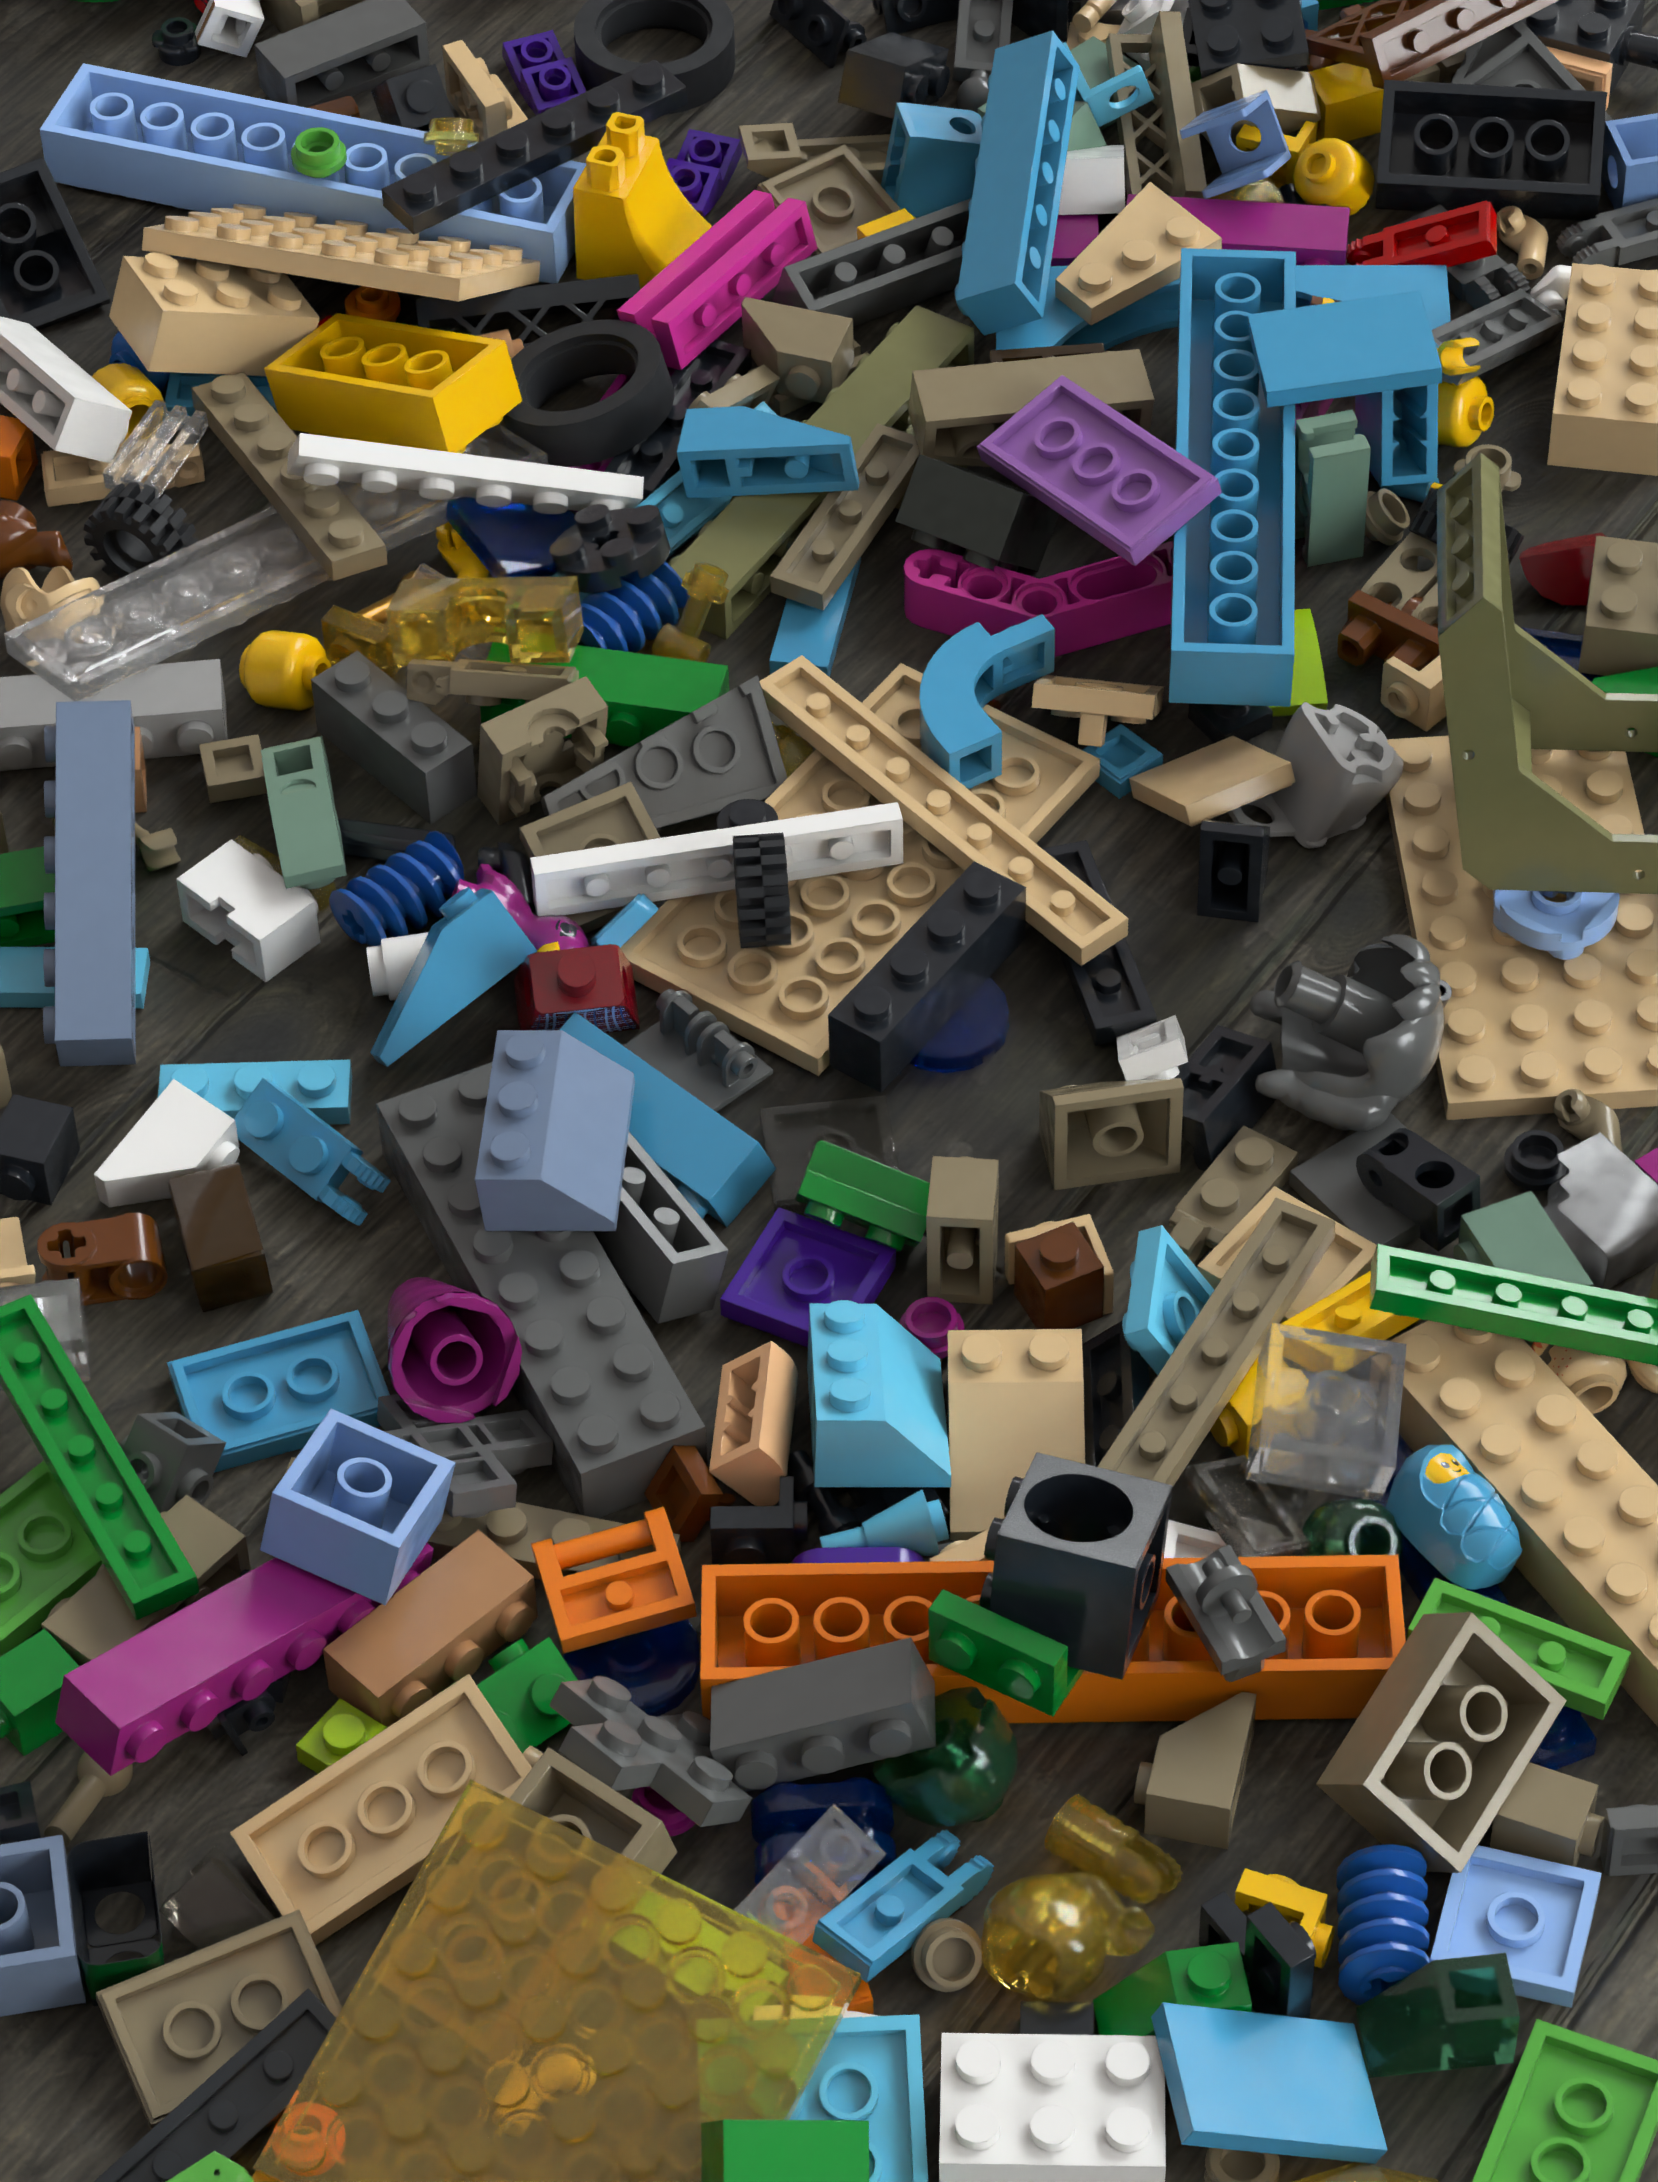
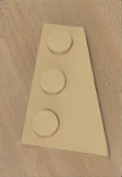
M1149 182L1056 278L1055 297L1088 324L1093 325L1180 278L1181 248L1222 249V238L1152 182Z

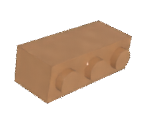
M478 1529L396 1592L386 1606L383 1604L378 1606L323 1649L329 1690L339 1699L341 1698L386 1727L391 1726L468 1674L472 1676L486 1657L507 1641H515L528 1631L533 1621L538 1618L534 1576Z

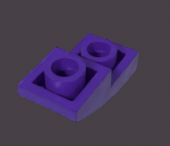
M553 30L503 42L502 57L517 88L535 115L541 114L586 92L572 57L565 58Z
M689 129L677 159L669 158L666 163L673 180L684 197L703 217L718 202L743 153L740 139Z

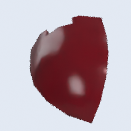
M1601 532L1556 540L1528 548L1519 555L1524 575L1543 597L1561 605H1587L1596 536H1607Z

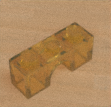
M577 576L402 579L386 610L394 665H408L412 659L454 662L457 654L463 649L487 642L508 644L511 663H570L584 632Z

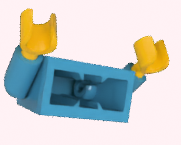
M1469 337L1443 342L1440 346L1435 342L1444 374L1453 376L1476 372L1480 369V365L1468 366L1463 359L1464 347L1479 345L1477 339ZM1438 384L1355 395V415L1358 420L1355 435L1363 434L1371 447L1369 470L1378 482L1379 487L1392 491L1398 497L1423 503L1430 488L1440 489L1443 484H1439V479L1437 478Z

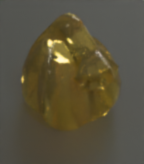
M1077 1872L1032 1875L1003 1886L989 1899L983 1914L984 1926L981 1950L984 1967L991 1977L1007 1990L1025 1994L1038 2002H1069L1085 1993L1098 1980L1104 1970L1106 1955L1129 1956L1138 1953L1146 1947L1155 1934V1926L1142 1908L1132 1906L1125 1908L1107 1880L1099 1875Z

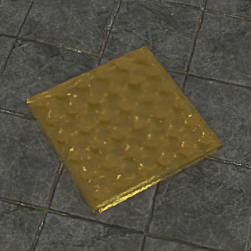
M470 1779L253 2169L277 2182H701V2123L723 2119L789 2120L862 1982L861 1974Z

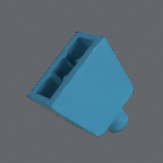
M896 103L881 186L901 209L905 208L914 218H918L972 198L976 175L975 160L979 156L982 137L981 116L971 110Z

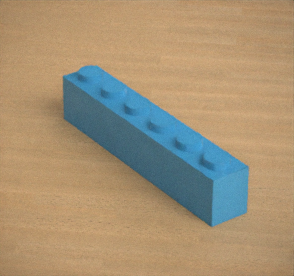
M1053 30L996 48L992 73L988 78L989 92L985 115L981 121L982 137L979 156L975 160L976 175L972 198L968 204L969 220L966 239L962 244L963 258L959 283L955 287V299L959 310L963 315L968 316L984 336L1043 319L1080 68L1079 64Z

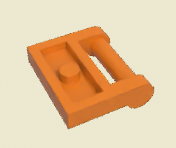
M664 1507L643 1512L644 1519L560 1543L553 1544L551 1538L531 1543L538 1574L545 1591L563 1654L697 1616L692 1592ZM651 1545L654 1550L653 1552L564 1577L561 1571Z

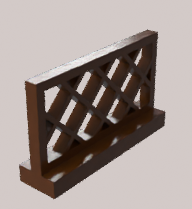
M1380 0L1306 39L1309 54L1369 69L1373 87L1384 89V80L1404 81L1559 0Z

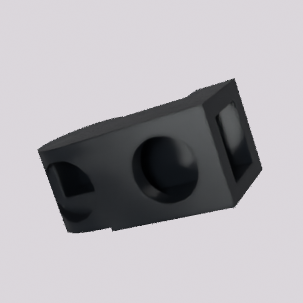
M1397 1129L1357 1157V1173L1368 1192L1383 1203H1392L1394 1208L1420 1226V1239L1438 1252L1459 1238L1461 1215L1481 1208L1480 1176L1409 1129Z

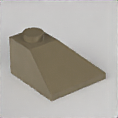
M1181 1078L1098 1082L1084 1085H1067L1061 1088L1039 1091V1135L1053 1189L1061 1190L1180 1172L1184 1092Z

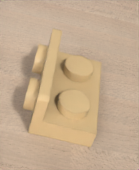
M463 40L442 46L447 98L478 142L484 141L528 120L499 77L495 74H489L484 60L481 57L475 58Z

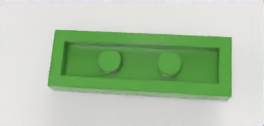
M1434 1578L1408 1628L1407 1639L1423 1614L1472 1612L1567 1700L1564 1706L1601 1720L1604 1719L1629 1668L1630 1651Z

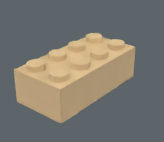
M1572 263L1547 465L1658 476V270Z

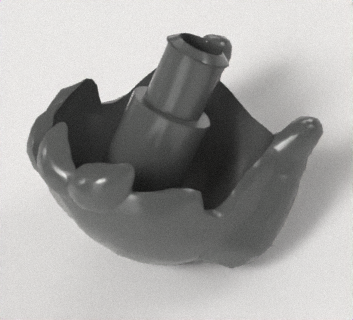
M1393 934L1383 937L1381 941L1391 947L1360 950L1354 958L1359 969L1354 976L1350 977L1342 974L1326 977L1303 966L1299 960L1285 967L1277 978L1274 991H1259L1253 995L1250 1001V1009L1255 1016L1281 1025L1282 1069L1258 1075L1255 1081L1256 1091L1263 1096L1280 1100L1287 1107L1300 1112L1310 1120L1319 1121L1339 1130L1368 1132L1386 1121L1392 1109L1414 1093L1427 1078L1438 1057L1442 1043L1444 1011L1439 988L1440 972L1437 966L1430 962V954L1427 948L1420 941L1407 935Z

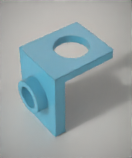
M1064 42V43H1063L1064 46L1067 48V50H1068V51L1070 52V54L1072 55V53H1071V51H1070V49H1069L1067 43ZM1140 65L1092 89L1089 88L1079 68L1075 101L1088 103L1098 127L1154 99ZM1126 86H1136L1134 93L1127 99L1115 103L1109 102L1111 96L1117 90Z

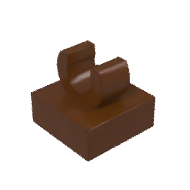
M673 1445L644 1494L653 1509L665 1508L672 1532L680 1535L681 1542H694L706 1521H710L711 1507L732 1506L736 1499L733 1494L722 1493L716 1483L718 1478L709 1472L710 1466H706L695 1446Z

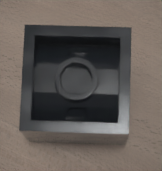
M1036 1452L1025 1477L1015 1476L1012 1479L1005 1502V1519L995 1517L990 1525L984 1557L994 1561L993 1573H989L986 1577L979 1606L1068 1646L1067 1666L1123 1680L1159 1597L1173 1485Z

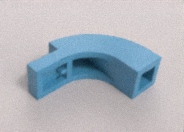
M1043 614L1018 625L1010 626L992 636L979 622H976L947 640L935 652L923 673L919 696L921 751L968 789L1002 775V731L982 708L995 697L1054 672L1055 628Z

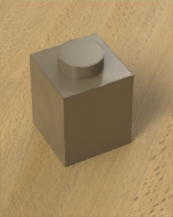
M1529 1762L1493 1820L1490 1848L1573 1867L1577 1866L1581 1854L1593 1858L1601 1839L1605 1819L1604 1816L1595 1814L1599 1785Z

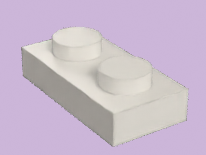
M1176 1015L1116 1037L1118 1061L1126 1081L1174 1078L1180 1073L1178 1066L1188 1062L1185 1038Z

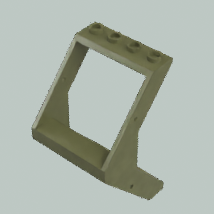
M1479 453L1437 491L1438 642L1463 870L1490 890L1658 894V835L1610 833L1532 774L1531 749L1658 752V694L1605 693L1515 624L1499 466L1482 453Z

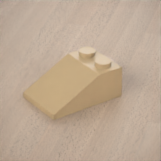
M1082 1329L948 1330V1415L951 1466L950 1540H968L988 1530L995 1517L1005 1519V1502L1012 1479L1015 1476L1025 1477L1036 1452L1085 1464Z

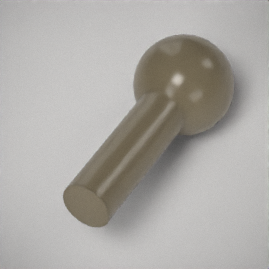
M84 1751L77 1764L79 1783L44 1830V1836L62 1835L66 1848L103 1797L115 1795L128 1786L133 1776V1764L110 1776Z

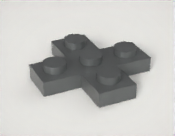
M398 1394L378 1397L377 1421L385 1430L384 1432L456 1462L445 1509L451 1517L478 1518L485 1516L490 1511L515 1507L517 1483L511 1475L520 1474L527 1468L552 1465L553 1440L528 1409L476 1417L464 1423H439L414 1413Z
M596 1676L593 1679L561 1682L549 1706L574 1725L570 1728L559 1751L578 1767L615 1791L650 1786L700 1827L740 1821L752 1797L731 1781L733 1778L732 1773L724 1765L717 1762L711 1754L710 1719L691 1711L676 1715L649 1716L630 1701L631 1693L623 1685L603 1676Z

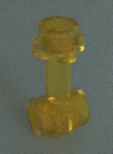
M696 562L693 570L685 573L681 586L689 590V598L678 627L669 623L663 626L654 641L652 655L707 662L711 645L699 639L712 602L722 604L726 600L729 589L725 587L729 576L727 572L709 563Z

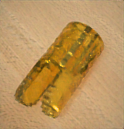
M1079 1794L1071 1797L1062 1806L1046 1834L1044 1843L1046 1850L1054 1855H1059L1063 1861L1071 1866L1078 1867V1870L1087 1876L1094 1877L1095 1881L1103 1886H1109L1125 1897L1129 1896L1132 1901L1136 1900L1138 1904L1142 1902L1146 1904L1158 1897L1157 1894L1161 1892L1165 1894L1177 1888V1883L1183 1881L1181 1879L1183 1874L1180 1870L1181 1865L1177 1864L1176 1859L1171 1858L1169 1853L1165 1854L1161 1848L1140 1836L1139 1831L1131 1826L1124 1825L1121 1820L1113 1815H1108L1099 1806L1090 1804L1089 1800Z

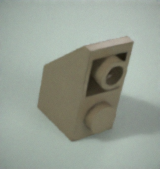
M1237 63L1191 83L1196 117L1208 110L1267 90L1283 134L1287 135L1301 129L1305 121L1315 123L1322 120L1314 78L1309 72ZM1241 120L1233 125L1231 139L1235 146L1236 136L1243 125L1247 124L1257 127L1253 122ZM1202 132L1201 134L1211 145L1207 132Z

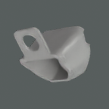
M1304 702L1289 721L1275 753L1276 756L1291 762L1295 783H1292V786L1246 804L1265 810L1271 816L1272 823L1262 824L1251 820L1243 813L1241 807L1229 811L1228 814L1234 823L1270 827V837L1294 836L1305 848H1318L1325 845L1327 839L1349 830L1357 829L1364 824L1366 815L1390 792L1400 779L1403 772V760L1394 748L1388 744L1385 734L1379 727L1363 715L1338 704H1335L1330 710H1323Z

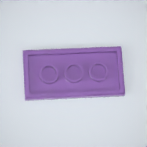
M1063 375L976 446L983 462L1134 566L1139 564L1222 493L1218 478Z

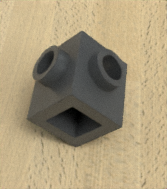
M177 1412L137 1414L129 1435L121 1442L120 1447L157 1510L161 1513L171 1509L186 1494L201 1505L205 1503L212 1491L214 1483L212 1476L226 1442Z

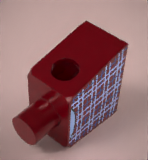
M608 944L532 953L527 955L514 978L519 1030H560L574 1012L604 1033L640 1029L632 965L618 945Z

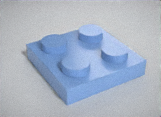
M1478 1845L1462 1872L1452 1873L1430 1957V1971L1428 1975L1572 2008L1602 1873Z

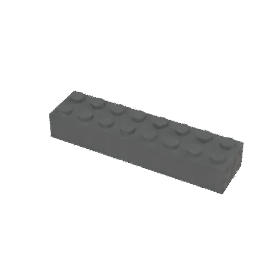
M492 1062L376 1103L382 1153L455 1287L493 1301L503 1309L515 1327L522 1347L519 1376L511 1389L522 1409H528L553 1440L552 1464L580 1515L601 1518L648 1500L644 1492L673 1445L695 1446L706 1466H708L705 1425L594 1232L485 1231L475 1175Z

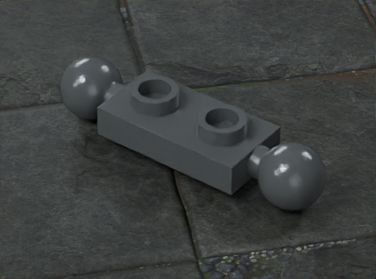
M959 0L952 76L954 81H963L957 91L959 109L978 113V108L987 102L989 92L988 78L992 73L995 49L1010 44L1013 0Z

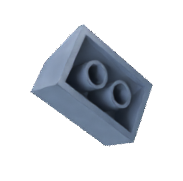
M497 1030L475 1175L485 1231H616L635 1088L633 1072L562 1030Z

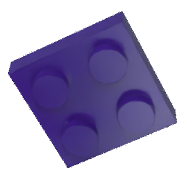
M778 1207L720 1298L721 1316L808 1347L809 1303L830 1304L838 1300H849L858 1304H873L896 1267V1249Z

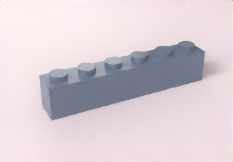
M131 700L56 702V725H47L44 728L46 763L56 762V780L44 781L46 818H55V836L44 837L45 873H55V892H44L45 930H55V949H44L43 954L45 987H55V1006H44L43 1008L45 1044H56L60 1067L136 1064L135 727Z

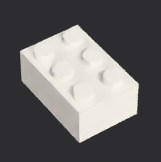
M942 2033L939 2182H1165V2073L1156 2036Z

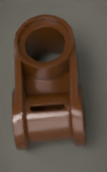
M125 1213L112 1218L77 1223L62 1222L52 1225L43 1231L38 1239L37 1253L41 1263L46 1266V1272L42 1277V1292L45 1299L53 1306L62 1309H77L86 1305L125 1299L141 1300L152 1297L160 1292L167 1283L168 1274L157 1221L149 1215ZM65 1240L69 1242L71 1258H64L63 1242ZM68 1273H74L76 1286L74 1291L69 1289Z

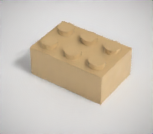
M157 252L148 253L145 257L123 256L109 314L110 319L149 372L236 375L244 372L250 376H266L264 368L314 331L318 326L320 318L285 273L199 259H175L169 255Z

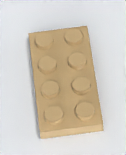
M468 1674L230 1833L281 1915L284 1916L300 1910L316 1946L482 1835L531 1771L532 1767L470 1674Z

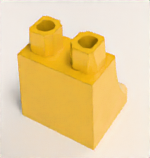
M620 112L612 113L606 123L605 134L598 146L591 149L586 158V166L573 187L576 274L578 279L583 280L638 274L640 289H642L707 232L712 225L694 209L676 185L662 155L659 139L645 135L644 119Z

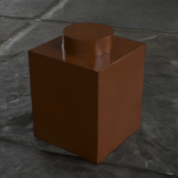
M1074 1222L1015 1244L1014 1295L1037 1329H1074L1103 1317L1104 1266Z

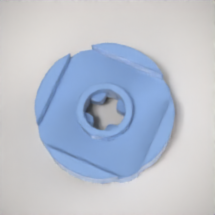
M1494 890L1493 923L1498 930L1509 934L1522 944L1548 951L1555 958L1570 960L1580 956L1583 953L1584 947L1595 944L1610 932L1617 919L1620 897L1619 893ZM1558 893L1567 896L1565 902H1552L1543 897L1553 898Z

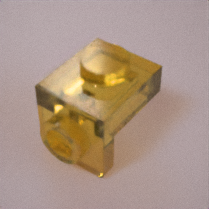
M335 605L321 619L325 653L333 665L359 651L388 676L393 678L402 666H408V663L414 659L417 653L419 637L415 630L414 611L407 606L400 605L385 624Z

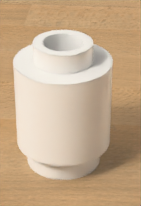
M429 932L381 939V945L366 947L373 997L389 995L390 1001L396 1000Z

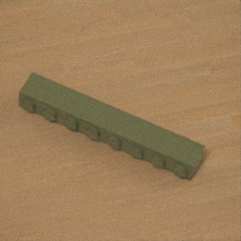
M916 305L900 323H894L890 327L885 339L870 355H864L859 360L855 371L842 385L833 388L828 393L824 404L809 420H803L801 423L851 436L854 456L877 423L904 432L911 424L908 410L912 371L974 365V328ZM829 492L732 496L727 507L713 521H708L704 524L694 542L681 555H676L669 562V565L683 581L689 594L688 605L683 609L678 608L679 619L727 640L771 592L770 575Z

